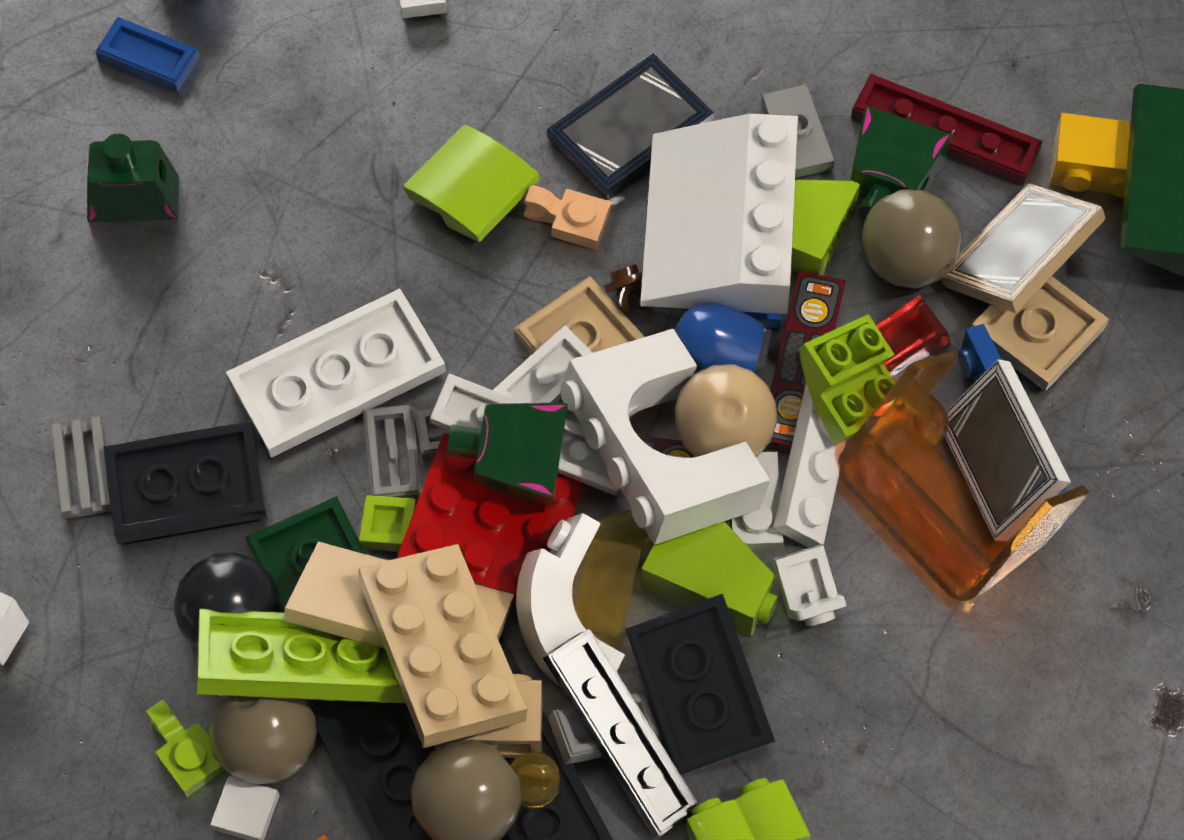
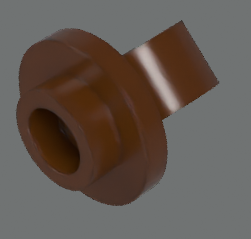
M637 264L610 273L612 282L603 286L606 293L617 290L614 303L624 314L631 312V307L628 303V295L630 293L636 294L641 303L643 272L639 273Z

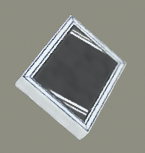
M997 360L937 420L995 541L1007 542L1071 483L1010 361Z

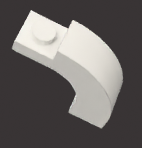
M584 513L570 517L566 521H559L547 542V547L552 549L551 552L542 548L527 553L517 584V618L525 645L540 669L558 686L559 684L544 662L543 657L586 630L574 609L572 586L577 569L601 523ZM597 639L617 672L625 654Z

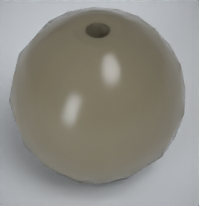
M905 189L883 197L872 207L864 222L861 243L865 260L879 277L896 287L916 289L941 280L952 269L958 259L962 235L958 218L942 199L926 190Z
M220 696L210 714L207 728L214 758L235 779L260 785L278 783L290 778L300 770L314 748L317 734L315 716L310 702L307 699Z
M476 740L452 741L432 751L417 769L411 788L412 812L432 840H500L515 823L522 801L520 779L516 772L494 746Z

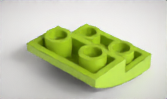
M464 124L403 185V188L410 200L440 213L447 227L481 242L528 193L530 186H535L541 180V177L534 168L502 144Z
M869 314L806 342L799 347L801 364L811 398L835 445L899 414L910 405L884 365L895 354Z

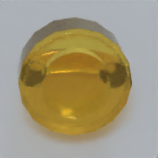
M539 752L525 753L517 757L510 765L520 779L522 806L529 808L543 807L551 803L557 796L560 788L559 768L555 761L546 754Z

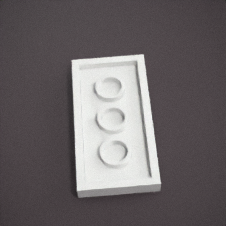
M397 289L227 371L226 376L249 420L252 421V425L270 458L362 414L365 409H372L445 373L446 368L443 359L401 289Z

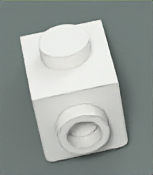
M817 545L772 559L788 618L797 621L804 620L806 626H814L835 619L833 610L847 606L844 596L837 594L823 545Z

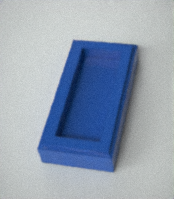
M117 17L95 51L99 61L177 93L200 59L197 48L120 17Z

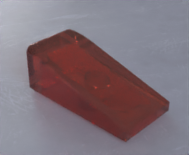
M921 295L876 325L895 354L884 363L891 376L928 357L951 342L948 331Z

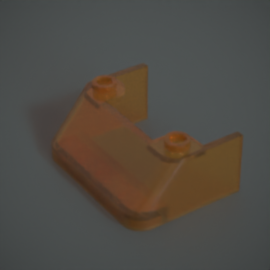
M951 351L914 361L908 366L843 449L838 459V470L845 486L934 581L953 599L968 601L987 592L1041 549L1088 496L1090 491L1082 485L1046 499L1022 528L1007 542L994 540L966 480L935 449L948 431L949 420L945 408L931 392L958 360V357Z

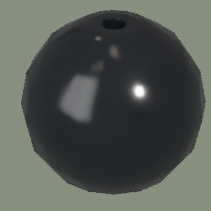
M235 552L219 553L197 562L180 580L174 599V612L183 637L198 649L199 609L236 614L250 611L280 613L281 600L272 574L255 559Z

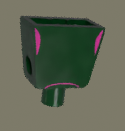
M866 106L850 181L860 184L858 197L863 200L858 210L859 215L866 219L872 207L880 199L897 191L905 189L927 191L945 163L951 134Z
M117 133L110 135L105 141H95L89 144L87 175L88 222L178 220L179 175L158 142L154 140H130L128 136Z
M487 404L484 409L481 429L451 425L447 454L476 459L474 483L552 508L568 404Z

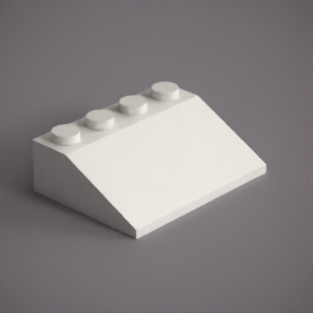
M749 113L653 134L641 306L691 309L698 303L710 302L719 303L740 312L787 314L791 276L798 116Z

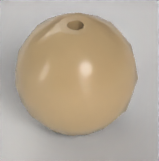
M734 364L712 365L695 373L681 388L674 407L675 428L684 447L696 457L745 441L755 457H757L771 442L777 425L776 401L768 385L753 371Z

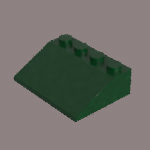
M1138 84L1133 89L1120 251L1181 276H1184V89Z

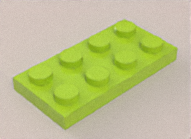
M199 609L197 694L406 703L385 648L284 621V613L250 611L237 614Z

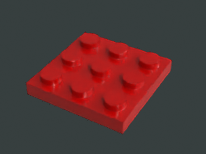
M443 433L397 558L458 544L474 583L514 594L512 605L516 606L518 578L527 553L542 548L551 552L552 549L547 547L548 539L559 521H566L568 518L573 517L584 483L558 473L552 508L474 483L476 459L448 455L450 435Z

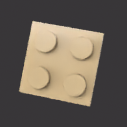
M1051 276L1017 313L991 304L972 323L971 328L984 323L1000 357L1005 361H1010L1015 369L1046 392L1105 330L1109 319Z

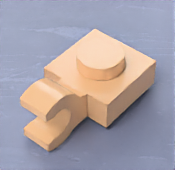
M530 186L525 199L527 207L524 216L534 221L553 224L551 237L597 250L610 214L611 202L570 189L565 190L563 199L560 200L545 188Z

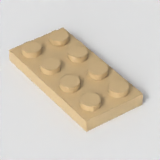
M458 544L359 568L358 581L423 748L526 721L527 707Z

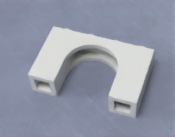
M674 329L569 360L564 381L560 388L563 403L568 404L567 409L573 411L581 425H583L588 445L594 450L597 449L607 466L611 483L614 487L621 489L631 506L632 516L636 524L646 530L654 545L759 510L770 483V478L746 441L702 456L679 458L665 455L652 449L633 430L629 421L631 415L640 410L677 399L681 388L695 373L697 365Z

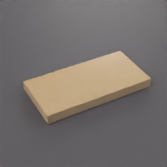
M318 542L285 606L284 621L384 648L358 578L360 567L389 560ZM475 584L499 640L512 608L514 594Z

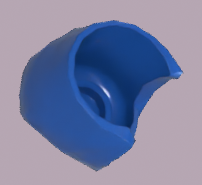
M706 302L698 303L685 312L675 327V332L697 365L695 373L712 365L734 364L754 372L762 346L764 325L755 318L719 303Z

